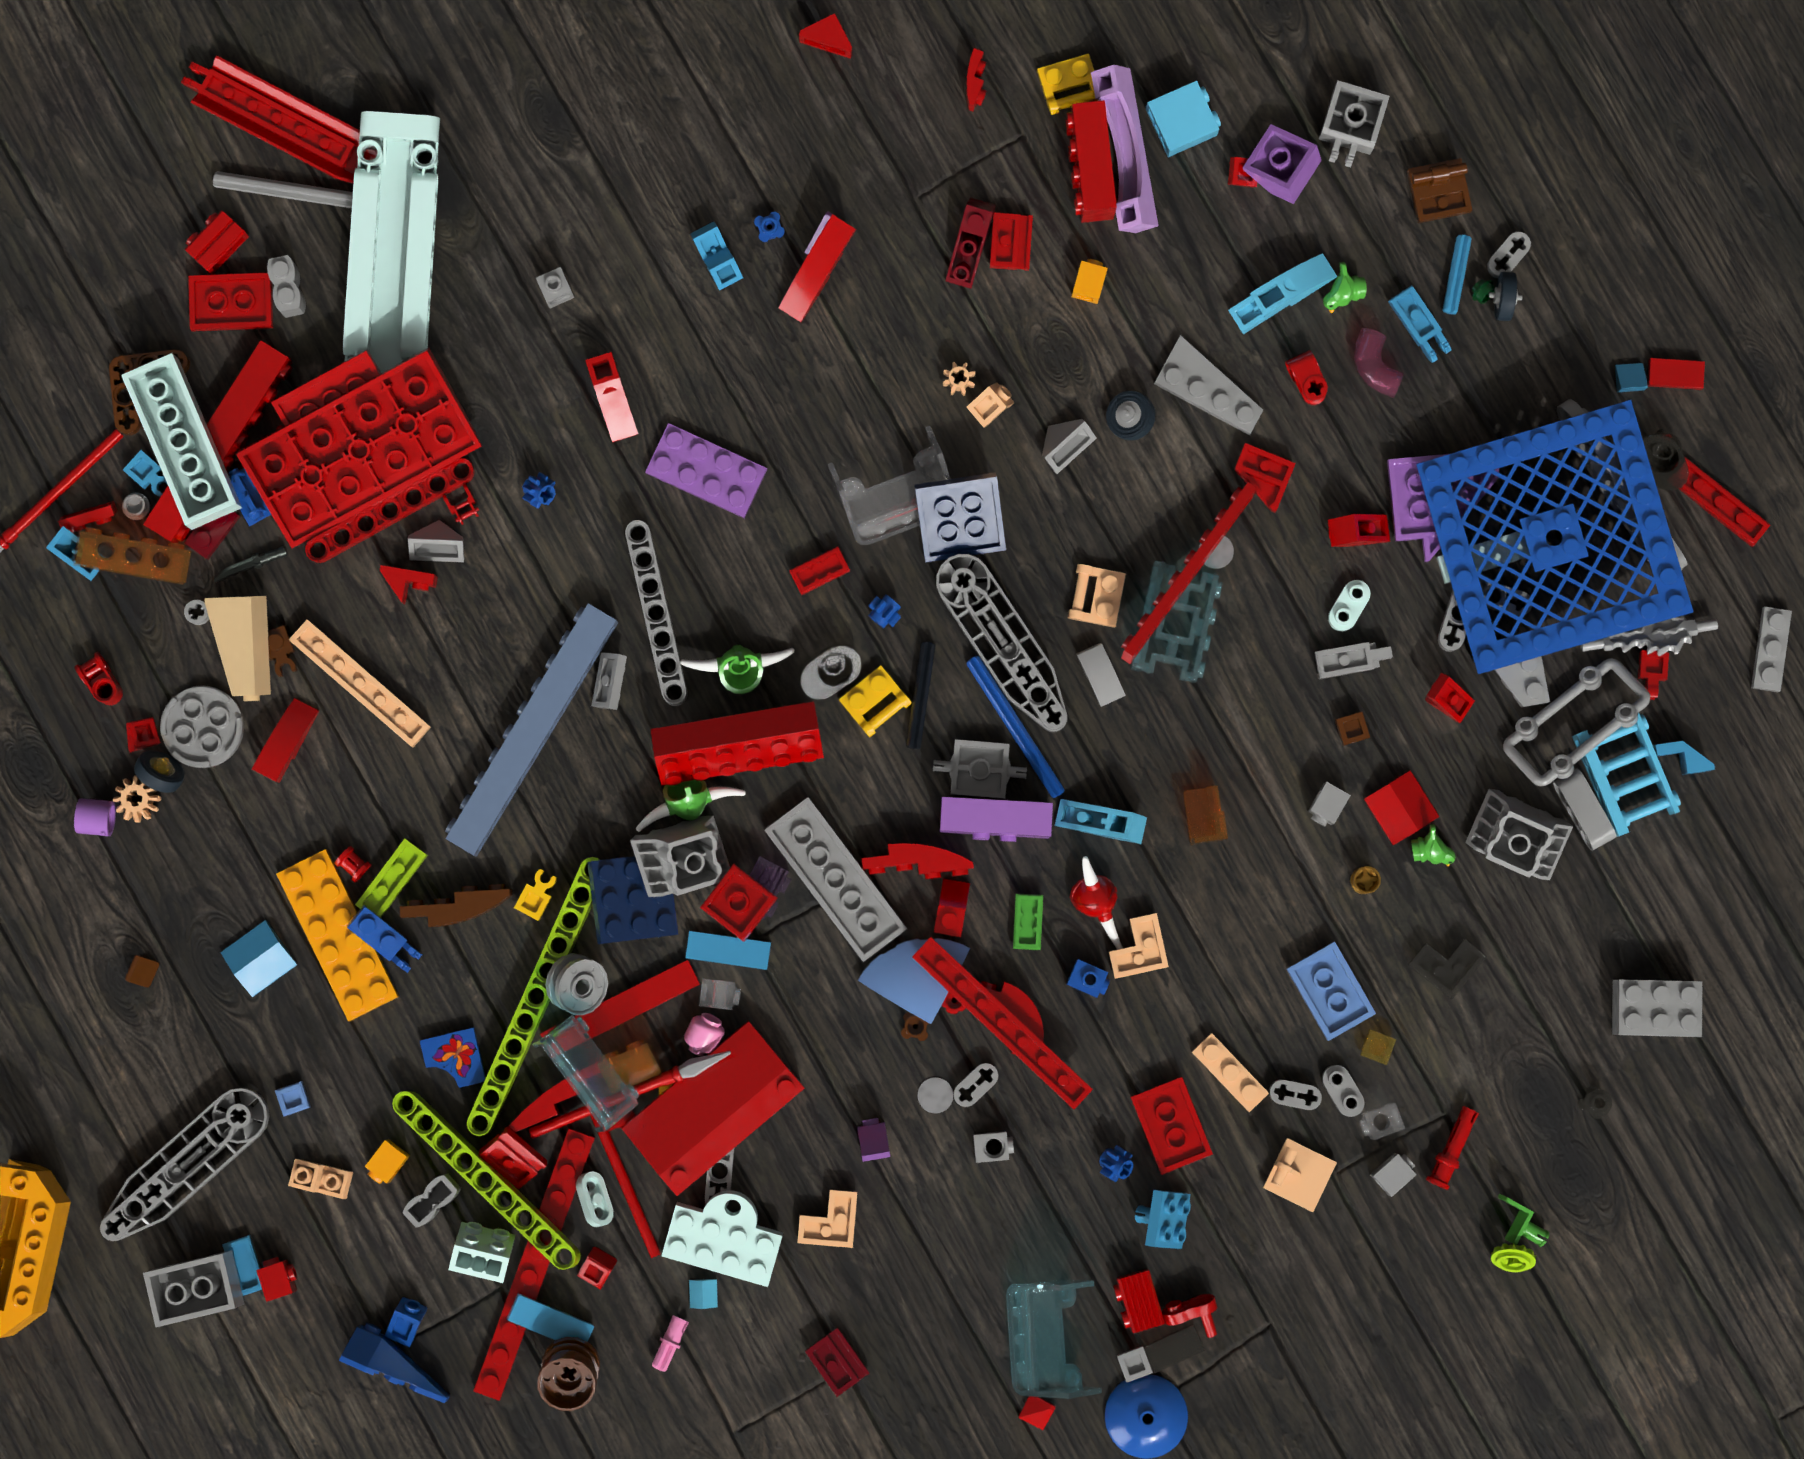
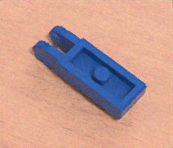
M365 905L347 924L349 930L388 961L392 960L407 973L411 967L405 960L396 955L401 947L413 958L419 960L422 956L416 948L407 942V939Z

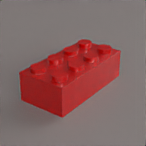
M1105 100L1072 104L1071 112L1067 113L1065 124L1067 136L1072 135L1070 146H1068L1070 162H1075L1073 172H1071L1073 189L1078 188L1076 199H1074L1075 214L1081 216V223L1113 220L1117 205Z

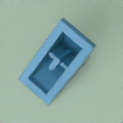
M62 526L46 547L90 581H92L108 560L86 541Z

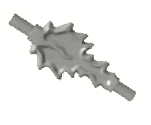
M1683 615L1580 646L1582 652L1602 648L1604 651H1610L1616 647H1621L1622 652L1626 653L1634 646H1638L1641 649L1647 645V655L1654 651H1657L1658 656L1668 651L1678 654L1683 643H1692V636H1697L1699 632L1717 630L1718 623L1716 619L1695 622V620H1687Z

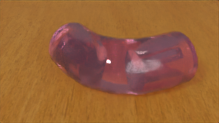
M1361 328L1354 354L1357 371L1368 386L1381 394L1394 398L1400 386L1403 373L1386 366L1382 361L1381 353L1386 336L1372 329Z

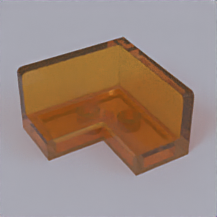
M1218 785L1184 791L1183 796L1190 845L1220 842L1228 839L1224 811H1221Z

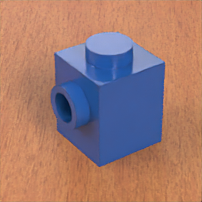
M1077 959L1066 985L1098 998L1099 993L1105 994L1110 979L1106 978L1108 972Z

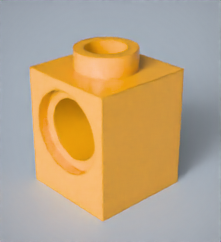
M1088 259L1087 262L1081 261L1072 297L1098 304L1108 268L1103 267V263L1097 260Z
M387 1139L378 1148L365 1167L369 1170L368 1175L379 1184L384 1181L387 1184L396 1176L410 1155L390 1139Z

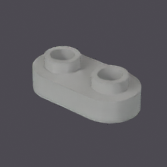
M1339 1065L1327 1067L1322 1074V1084L1336 1108L1342 1115L1348 1117L1357 1116L1362 1112L1365 1102L1349 1072ZM1334 1074H1339L1341 1076V1082L1339 1084H1334L1332 1082V1076ZM1348 1098L1355 1100L1356 1104L1353 1108L1347 1107L1346 1101Z

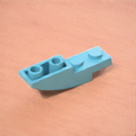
M1322 253L1260 286L1250 293L1251 296L1228 311L1242 333L1245 334L1285 307L1298 303L1335 279L1337 275Z

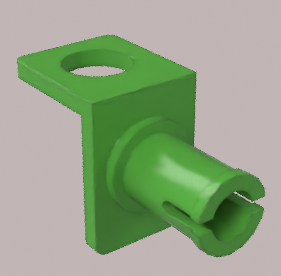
M1499 1194V1199L1519 1209L1505 1240L1517 1245L1521 1236L1539 1247L1544 1246L1547 1241L1539 1238L1537 1234L1548 1239L1549 1231L1530 1222L1534 1212Z

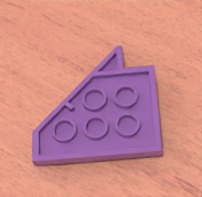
M1448 454L1387 460L1395 542L1422 539L1424 562H1429L1441 547L1416 464ZM1487 472L1469 477L1468 479L1481 485ZM1491 474L1484 487L1490 489L1499 477ZM1461 480L1451 483L1453 492ZM1464 482L1458 496L1471 502L1478 488ZM1482 491L1480 493L1477 501L1475 502V505H1477V503L1482 499L1486 492ZM1456 499L1462 519L1468 505Z

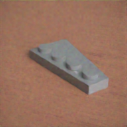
M1180 335L1154 384L1250 435L1263 409Z

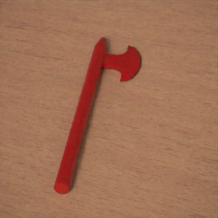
M624 1101L617 1104L615 1113L603 1119L601 1112L590 1116L648 1253L653 1258L660 1255L661 1252L609 1133L611 1130L621 1128L635 1116L630 1105Z

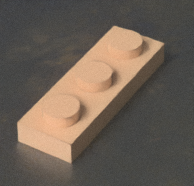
M1212 1033L1192 1051L1194 1056L1248 1112L1269 1094Z

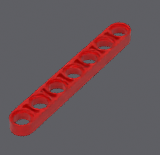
M459 458L326 530L307 542L305 547L307 557L315 563H323L440 499L443 495H447L470 482L475 473L473 465L469 460ZM458 464L468 465L469 474L465 478L455 476L454 469ZM442 477L445 480L444 489L438 492L433 491L430 486L432 479ZM412 490H418L422 495L421 501L415 505L407 502V494ZM389 503L395 504L398 508L397 514L392 518H387L383 515V508ZM365 516L371 517L374 521V525L369 531H362L359 528V521ZM339 530H347L349 532L350 539L346 544L341 545L336 542L335 535ZM316 543H322L326 547L325 554L320 558L313 557L311 553V548Z

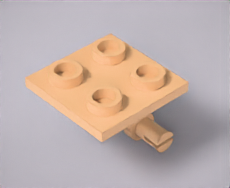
M1286 1138L1263 1188L1314 1212L1337 1162Z

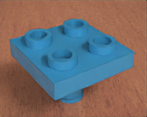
M1153 1190L1151 1208L1143 1205L1137 1207L1135 1212L1145 1214V1216L1135 1215L1136 1222L1148 1224L1146 1246L1182 1249L1186 1239L1187 1215L1191 1209V1194Z

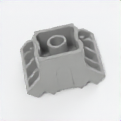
M1488 789L1465 843L1474 850L1485 854L1486 859L1530 878L1532 875L1538 879L1550 880L1573 826L1566 820L1555 818L1547 811L1527 805L1516 797H1508L1500 790Z
M699 816L694 821H682L671 827L652 830L647 835H635L630 840L648 897H661L672 893L678 896L717 884L730 869L714 816Z

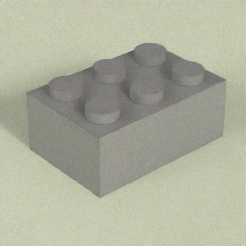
M1613 980L1612 1035L1702 1037V982Z
M232 1250L152 1269L143 1273L155 1327L235 1309L244 1305Z

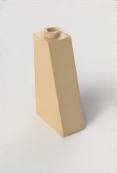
M266 596L205 598V606L232 696H243V701H260V695L271 694Z

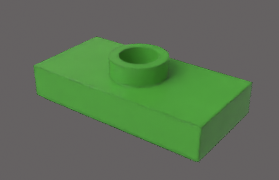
M1015 895L1013 949L1041 950L1043 895Z

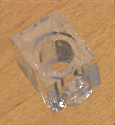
M703 978L699 1006L733 1010L734 1005H739L741 989L736 988L737 983Z
M1395 1102L1362 1112L1363 1119L1359 1120L1364 1136L1369 1135L1372 1140L1405 1129ZM1378 1114H1383L1387 1119L1386 1126L1381 1130L1376 1129L1373 1123L1374 1118Z

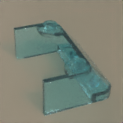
M571 1015L532 1043L534 1048L541 1046L599 1123L594 1129L597 1133L604 1132L638 1105L636 1099L639 1097V1094L630 1083L627 1086L599 1050L587 1033L590 1029L586 1022L580 1016L576 1019Z
M1093 1280L1026 1282L1012 1284L1008 1287L1006 1302L1013 1388L1018 1395L1071 1399L1102 1393V1388L1083 1387L1080 1369L1075 1364L1066 1363L1062 1308L1072 1307L1076 1301V1289L1094 1286Z

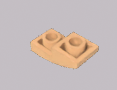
M295 1159L288 1186L347 1199L353 1172Z

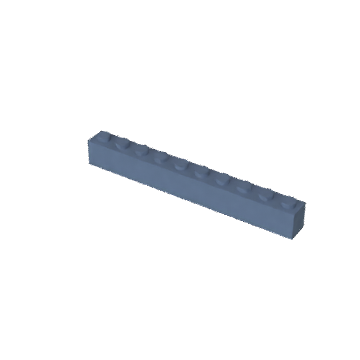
M589 603L586 608L581 607L573 619L576 624L572 631L567 630L559 642L562 645L557 655L553 653L545 665V668L548 669L543 678L538 677L533 684L531 691L534 693L529 702L524 700L516 713L519 715V718L515 725L510 724L502 736L505 739L500 749L496 747L488 759L491 763L486 772L481 771L474 782V785L477 786L472 796L466 795L459 807L462 809L458 819L453 818L445 830L448 833L445 839L473 856H478L618 624L617 620Z

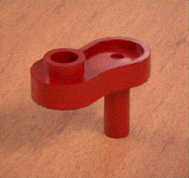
M1213 1294L1199 1295L1184 1302L1174 1300L1167 1303L1166 1308L1162 1310L1166 1325H1178L1193 1318L1201 1317L1206 1336L1211 1338L1217 1335L1211 1315L1217 1309V1303Z

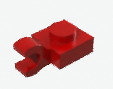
M1647 650L1640 651L1638 679H1646L1644 687L1650 693V700L1658 698L1659 681L1667 680L1668 652L1658 656L1657 651L1648 655Z

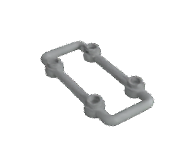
M1606 659L1596 667L1587 666L1580 671V680L1534 717H1522L1516 722V731L1505 739L1503 750L1532 783L1537 786H1546L1556 778L1565 779L1570 777L1574 771V764L1620 727L1629 728L1637 723L1638 713L1650 702V693L1617 659ZM1612 669L1637 694L1639 699L1633 704L1624 703L1616 708L1614 719L1570 754L1555 756L1551 761V769L1545 774L1540 775L1514 746L1521 740H1533L1538 735V727L1585 689L1595 690L1600 687L1602 676Z

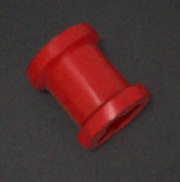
M349 846L334 863L337 867L341 866L352 876L351 880L354 882L358 881L371 867L370 862H364L354 853L352 846Z

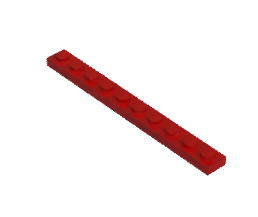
M570 1128L567 1131L539 1209L560 1231H562L576 1192V1181L583 1173L595 1140L593 1136ZM546 1229L540 1234V1240L545 1245L550 1244L552 1241V1235ZM529 1241L525 1247L474 1388V1392L498 1401L501 1400L526 1331L525 1327L510 1322L506 1318L518 1293L537 1300L550 1261Z

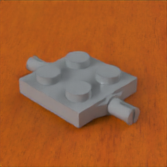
M955 739L954 754L951 760H934V765H942L944 767L933 766V771L949 772L951 778L950 795L1005 799L1006 785L1010 777L1026 779V774L1016 772L1026 773L1027 767L1011 766L1009 761L1010 744Z

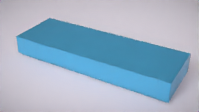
M689 931L685 958L767 970L771 943L746 939L744 942L735 937Z
M519 1293L506 1318L510 1322L554 1340L564 1337H578L588 1341L594 1329V1325Z

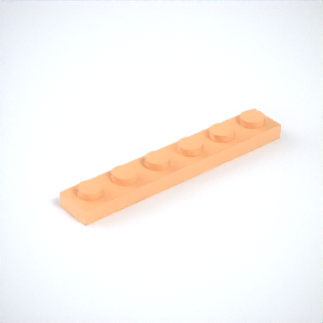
M306 620L289 639L411 747H414L431 728L309 620Z

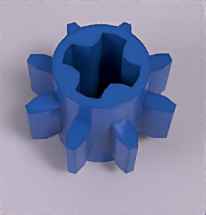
M541 472L538 473L537 477L530 475L522 486L525 493L523 499L538 509L541 504L549 505L556 495L553 487L556 484L555 481L549 479L548 476Z
M886 594L882 599L876 596L868 605L872 610L868 616L883 629L887 624L893 627L901 618V615L897 613L901 606Z
M1118 1145L1115 1146L1114 1150L1112 1148L1106 1149L1099 1160L1100 1166L1103 1167L1100 1173L1114 1182H1117L1118 1178H1127L1133 1170V1162L1130 1160L1133 1155Z

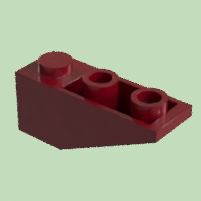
M969 198L946 282L972 288L992 221L995 204Z

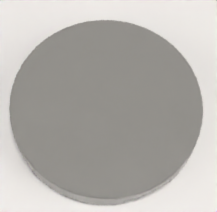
M194 686L173 697L166 705L161 717L160 732L166 748L176 760L195 768H209L225 762L236 752L243 738L244 721L239 706L228 694L210 686Z

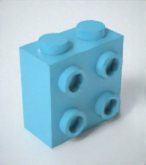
M1197 81L1147 102L1146 111L1167 157L1217 136L1219 132V126H1221L1220 119L1215 111L1211 112L1207 104L1210 101L1208 93L1204 86L1200 88Z

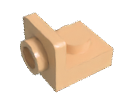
M995 383L987 387L967 406V409L983 427H986L1005 409L1011 407L1014 401L1011 399L1010 391L1005 386Z

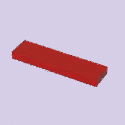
M1686 457L1680 461L1666 479L1751 547L1758 542L1770 527L1768 522Z

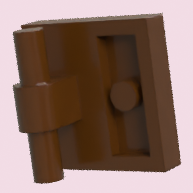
M1461 158L1409 168L1407 170L1418 223L1467 214L1473 211L1465 174L1468 173L1467 165L1462 163Z

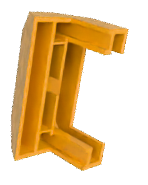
M12 1159L8 1160V1164L0 1163V1338L15 1335L47 1311L71 1201L51 1170L40 1165Z

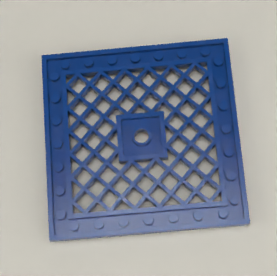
M1631 400L1416 464L1478 674L1693 613ZM1612 435L1614 444L1604 440L1603 437ZM1595 440L1588 453L1575 447L1576 445ZM1598 442L1612 448L1606 462L1592 456ZM1568 448L1561 461L1548 455L1549 453ZM1571 450L1585 456L1579 470L1565 464ZM1615 452H1617L1622 471L1609 465ZM1541 456L1534 469L1521 463L1522 461ZM1544 458L1558 464L1552 478L1538 472ZM1589 459L1603 466L1596 479L1582 473ZM1514 464L1507 477L1495 471V469ZM1518 466L1531 472L1525 486L1511 479ZM1562 467L1576 474L1569 487L1555 481ZM1606 468L1620 475L1614 488L1599 482ZM1487 472L1481 485L1468 479L1469 477ZM1491 474L1505 480L1498 494L1484 487ZM1535 475L1549 482L1542 495L1528 488ZM1579 476L1593 483L1586 497L1572 490ZM1623 478L1625 479L1630 498L1617 491ZM1461 480L1453 492L1451 483ZM1464 482L1478 488L1471 502L1458 496ZM1508 483L1522 490L1515 503L1502 497ZM1552 484L1566 491L1560 504L1545 498ZM1597 485L1611 492L1604 506L1590 499ZM1482 491L1495 497L1489 511L1475 505ZM1526 492L1539 499L1533 512L1519 506ZM1570 493L1584 500L1577 514L1574 504L1563 506ZM1614 494L1628 501L1621 515L1607 508ZM1456 499L1468 505L1462 519ZM1499 500L1513 507L1506 520L1492 514ZM1543 501L1556 508L1536 514ZM1587 502L1601 509L1594 523L1580 516ZM1631 504L1638 524L1625 518ZM1472 508L1486 515L1479 528L1465 522ZM1516 509L1529 515V517L1520 519L1522 529L1509 523ZM1604 512L1618 518L1612 532L1598 526ZM1489 517L1503 524L1496 538L1482 531ZM1578 520L1591 526L1585 540ZM1622 521L1636 528L1629 542L1615 535ZM1464 526L1476 531L1470 545ZM1507 526L1521 533L1513 547L1500 540ZM1595 529L1609 536L1602 550L1588 543ZM1551 530H1558L1562 534V542L1557 546H1551L1546 541V535ZM1639 531L1645 550L1632 544ZM1480 534L1494 541L1487 555L1473 548ZM1524 536L1530 556L1517 549ZM1612 538L1626 545L1619 559L1605 552ZM1497 543L1511 550L1504 564L1490 557ZM1586 546L1599 553L1592 567L1578 560L1589 557ZM1629 548L1644 554L1637 568L1623 561ZM1471 551L1484 558L1478 571L1476 570ZM1514 553L1528 559L1521 573L1507 566ZM1603 555L1617 562L1610 576L1596 569ZM1647 557L1653 577L1640 570ZM1488 560L1502 567L1495 581L1481 574ZM1572 561L1565 575L1551 568ZM1531 562L1535 572L1545 569L1539 582L1525 576ZM1576 563L1590 570L1583 584L1569 577ZM1620 565L1634 571L1627 585L1613 578ZM1505 570L1519 577L1512 590L1498 584ZM1549 571L1563 578L1556 592L1542 585ZM1593 572L1607 579L1600 593L1586 586ZM1638 574L1651 581L1645 594L1631 588ZM1479 578L1492 584L1486 597H1484ZM1522 579L1536 586L1529 600L1515 593ZM1566 580L1580 587L1573 601L1559 594ZM1610 582L1624 588L1618 602L1604 596ZM1656 584L1658 594L1648 596ZM1495 587L1509 593L1502 607L1489 601ZM1539 588L1553 595L1546 609L1532 602ZM1583 590L1597 596L1591 610L1577 604ZM1628 591L1641 597V599L1621 604ZM1513 596L1527 603L1520 616L1506 610ZM1557 597L1571 604L1564 618L1550 611ZM1601 599L1614 605V607L1594 612ZM1487 604L1500 611L1493 624ZM1530 605L1544 612L1537 626L1523 619ZM1574 607L1587 613L1586 615L1567 620ZM1503 613L1517 620L1510 634L1496 627ZM1547 614L1561 621L1541 627ZM1520 622L1534 629L1514 635ZM1495 631L1501 633L1507 638L1497 640Z

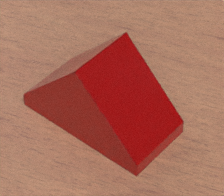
M835 13L800 30V43L851 59L852 46Z

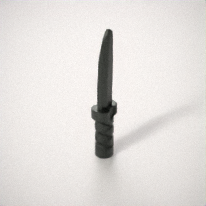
M285 546L260 555L258 553L253 554L251 558L220 571L213 581L219 582L253 567H256V569L262 568L263 564L288 556Z

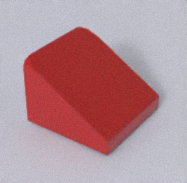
M593 1247L577 1276L601 1290L616 1265L617 1259L601 1249Z

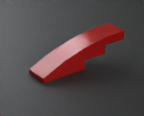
M832 214L778 307L779 309L802 323L829 280V275L843 255V250L857 229Z
M597 1062L570 1075L547 1090L525 1108L508 1127L513 1132H518L559 1115L560 1111L556 1103L581 1094L578 1082L603 1073L600 1063Z

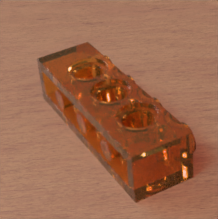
M86 527L85 532L80 531L78 533L73 566L181 585L186 583L191 551L184 550L185 545L169 542L167 547L157 545L158 540L141 537V541L130 540V535L116 532L113 533V537L102 535L103 530ZM106 543L111 546L112 555L109 558H103L99 555V544ZM128 548H134L139 552L140 558L138 562L131 563L126 559L125 553ZM155 553H162L166 556L167 564L165 567L159 568L154 564L153 556Z

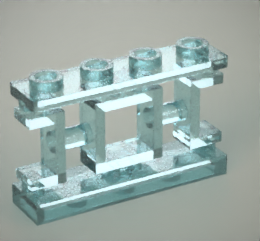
M1154 561L1142 616L1145 613L1150 615L1155 609V606L1152 604L1159 595L1163 573L1168 574L1166 585L1170 586L1168 582L1175 573L1176 566ZM1202 572L1199 585L1190 583L1171 608L1193 613L1188 638L1162 633L1164 618L1157 627L1154 638L1168 641L1165 655L1151 653L1149 663H1145L1149 644L1148 640L1132 661L1131 670L1152 674L1155 662L1159 661L1182 666L1179 680L1196 683L1198 677H1203L1206 662L1201 661L1203 651L1208 652L1211 635H1207L1209 624L1214 625L1217 609L1212 608L1214 598L1220 597L1222 582H1218V574ZM1206 583H1210L1203 619H1200L1201 607L1187 605L1190 591L1203 593ZM1199 636L1192 671L1187 672L1189 660L1176 658L1178 644L1192 646L1194 637Z

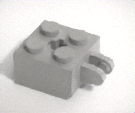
M1337 81L1319 135V140L1333 144L1329 157L1330 162L1335 163V160H1337L1340 146L1349 148L1345 158V166L1350 168L1356 151L1371 154L1390 96ZM1355 114L1357 115L1356 120L1360 121L1354 122L1350 120V116Z

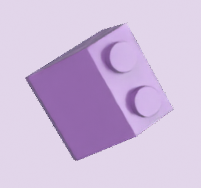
M1270 124L1243 166V170L1268 192L1294 204L1322 160L1317 145Z

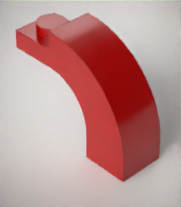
M981 981V984L1043 1042L1044 1029L1041 1016L1035 1004L1023 991L1009 983L1003 982L1001 992L996 991L997 985Z

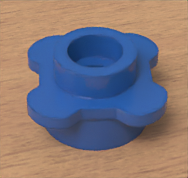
M771 212L769 216H758L755 218L754 224L759 229V239L762 242H767L776 237L781 238L784 235L785 230L780 225L779 213ZM767 225H772V228L767 229Z

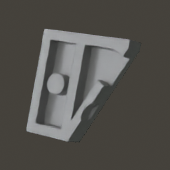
M1541 656L1495 669L1502 683L1511 691L1521 708L1550 702Z

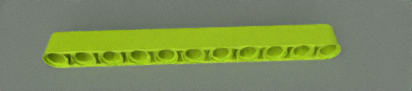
M587 858L579 867L468 1117L467 1127L473 1135H486L492 1131L550 1002L546 992V978L543 977L541 972L542 967L546 963L554 964L562 956L571 954L593 905L590 880L586 873L587 862L600 860L598 858ZM585 887L589 891V898L586 902L579 903L575 899V892L577 889ZM573 912L578 917V923L575 927L568 928L564 924V917L566 914ZM557 938H563L567 943L566 950L560 954L556 953L553 949V942ZM535 988H539L544 992V1000L540 1004L533 1003L530 998V994ZM525 1013L533 1018V1025L527 1030L519 1025V1019ZM512 1039L519 1040L522 1045V1049L517 1055L511 1054L508 1050V1043ZM501 1064L507 1065L511 1072L506 1080H501L497 1076L496 1071ZM489 1090H495L499 1095V1101L494 1106L489 1105L485 1099L486 1093ZM478 1115L484 1116L488 1121L487 1128L484 1131H480L474 1126V1120Z

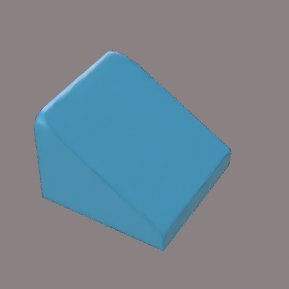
M1643 363L1615 365L1617 392L1644 391L1648 388Z

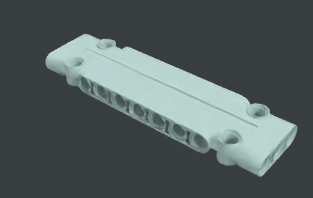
M374 111L361 112L359 146L357 149L358 165L355 168L343 354L345 355V361L368 349L381 373L428 348L438 195V174L436 172L440 118L436 116ZM369 148H374L378 151L376 158L373 160H366L364 158V152ZM423 152L432 154V160L427 164L418 162V157Z

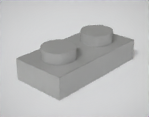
M601 653L591 706L617 710L627 656Z

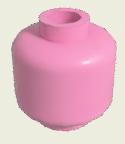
M702 1013V1015L693 1017L684 1035V1040L689 1045V1050L699 1056H703L704 1053H711L720 1044L724 1036V1028L721 1025L722 1021L708 1013Z

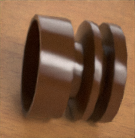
M564 1337L555 1340L547 1347L542 1358L537 1389L541 1398L549 1406L560 1411H573L584 1407L591 1401L596 1390L600 1371V1358L596 1349L588 1341L578 1337Z

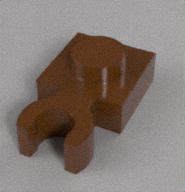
M284 625L268 631L269 661L276 659L275 672L279 677H283L281 668L284 664H289L292 672L297 671L296 663L288 657V654L295 652Z

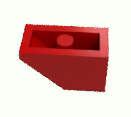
M1351 514L1328 520V534L1331 547H1351L1390 542L1387 515Z

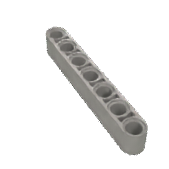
M634 520L627 525L625 535L660 689L664 700L669 705L679 706L686 701L688 691L682 665L680 664L681 660L652 533L645 522ZM635 528H644L646 535L642 540L636 541L631 538V533ZM642 554H649L652 557V561L649 566L641 567L637 564L638 557ZM654 580L658 583L657 590L650 594L644 592L643 586L645 582ZM655 606L664 609V615L659 620H653L649 617L650 610ZM660 633H667L670 636L669 643L664 647L657 646L655 643L656 636ZM667 659L676 662V668L671 673H664L661 669L662 663ZM672 686H679L682 689V695L677 700H671L667 696L668 689Z

